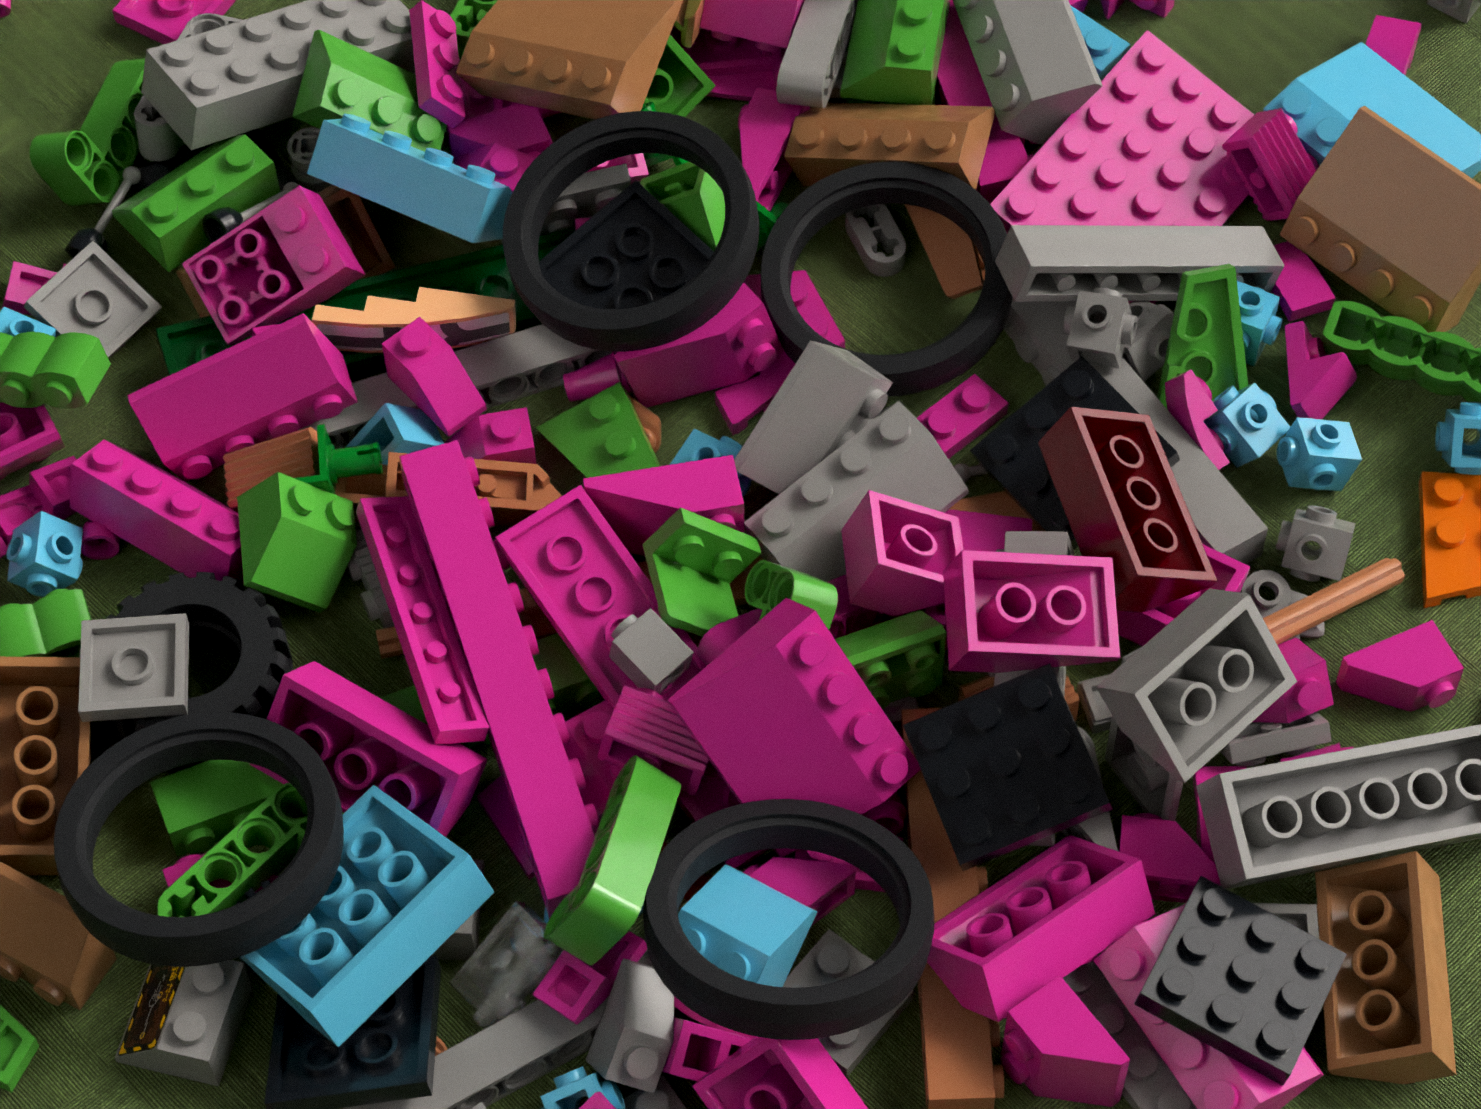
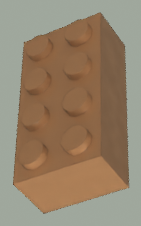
M0 656V862L24 875H58L54 855V834L58 815L73 784L91 764L93 721L82 722L78 713L80 657Z

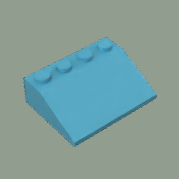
M1363 42L1356 44L1297 77L1263 108V111L1282 108L1284 113L1295 121L1298 128L1297 136L1306 152L1317 160L1319 166L1359 108L1366 106L1469 177L1473 178L1481 171V134Z
M343 114L342 119L323 120L307 171L308 175L471 243L502 239L505 212L512 191L509 186L494 181L496 175L494 172L475 165H468L467 169L453 164L454 157L444 151L426 148L424 152L411 146V138L393 131H385L384 135L369 129L370 121L355 115Z
M375 785L368 789L342 815L344 841L341 861L332 883L319 903L301 922L283 936L258 950L240 956L292 1008L337 1047L345 1042L494 893V890L467 852Z

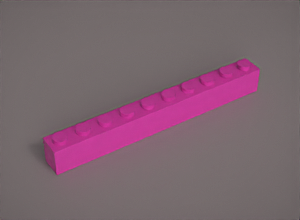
M455 440L399 456L402 478L490 727L487 734L550 919L561 901L578 885L600 822L593 803L584 805L579 790L586 788L583 772L577 757L568 760L563 744L570 743L567 726L562 713L552 714L548 700L554 698V691L547 669L537 670L533 656L539 654L537 640L532 626L522 627L518 613L524 611L522 597L516 581L507 584L503 570L509 569V563L495 541H492L488 528L494 527L495 523L487 497L478 499L474 489L475 486L480 485L475 461L472 456L463 457L459 442Z

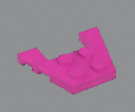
M806 270L793 271L790 290L791 297L799 314L820 336L835 345L845 348V339ZM761 274L747 275L744 283L762 301ZM785 352L778 355L770 367L755 373V377L715 391V403L732 435L738 434L748 427V420L761 410L765 412L795 365Z

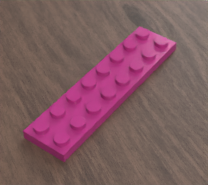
M579 485L496 536L495 543L501 549L509 565L602 697L615 709L624 685L634 689H638V687L609 658L612 641L614 640L611 634L624 619L632 614L639 618L651 608L660 618L661 616L658 611L653 585L583 487ZM671 626L669 627L694 653L689 669L660 693L665 701L707 666L699 658L698 648L686 631ZM708 761L696 794L689 795L686 790L680 791L677 803L692 824L718 810L740 804L710 761ZM769 849L745 853L732 857L720 864L722 867L729 865L739 870Z

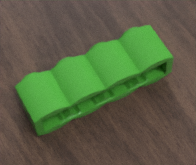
M1334 302L1322 333L1325 353L1331 355L1343 352L1347 355L1352 365L1368 364L1377 373L1395 380L1414 379L1420 386L1432 393L1444 396L1461 395L1467 402L1481 403V347L1474 348L1467 340L1452 333H1428L1422 326L1407 318L1398 316L1380 317L1373 309L1358 302Z
M0 332V403L3 402L20 408H34L44 403L59 409L84 407L88 404L111 365L99 338L77 332L64 333L57 337L41 332H23L13 337Z
M56 589L33 604L10 603L1 606L0 656L80 657L81 622L83 620H92L82 589Z

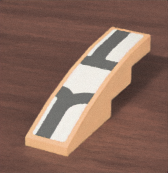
M419 287L416 302L367 296L364 311L316 304L312 323L339 351L383 353L381 343L418 317H421L451 348H459L480 344L515 333V300Z

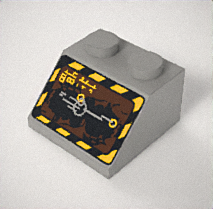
M234 960L189 967L150 964L115 1055L116 1062L219 1086L253 992V986L245 964Z

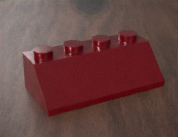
M1070 407L1040 439L1038 444L1081 555L1110 557L1113 559L1117 611L1146 612L1212 587L1217 582V578L1150 416L1147 414Z

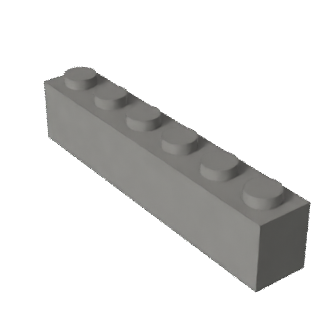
M1011 225L995 260L1015 302L1077 301L1079 290L1093 292L1094 288H1109L1118 291L1128 301H1177L1182 272L1224 264H1231L1235 267L1237 281L1253 287H1259L1270 293L1285 266L1263 226Z

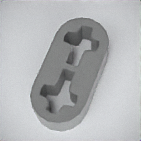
M877 204L845 213L846 232L865 267L871 273L883 277L893 276L900 272L905 265L906 243L885 204ZM865 214L868 219L874 218L873 227L870 228L866 219L863 217L858 218V216ZM881 243L887 254L893 253V255L886 257L883 252L877 253V244Z

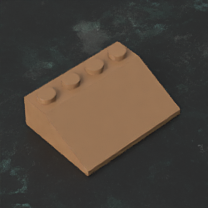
M498 0L472 30L455 73L482 96L581 117L599 119L618 113L641 111L683 0Z
M1363 106L1356 112L1298 196L1280 236L1393 316L1412 320L1422 326L1428 333L1446 332L1458 325L1481 282V184L1366 106Z

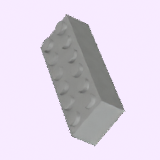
M306 0L147 49L141 93L190 150H194L291 118L313 34L316 30L324 31L415 74L410 13L400 0Z
M1481 724L1220 773L1197 785L1196 788L1221 887L1230 889L1413 851L1481 839Z

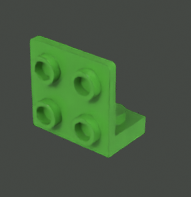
M680 507L642 544L658 604V611L661 619L666 624L703 637L715 625L738 616L730 583L761 554L757 538Z

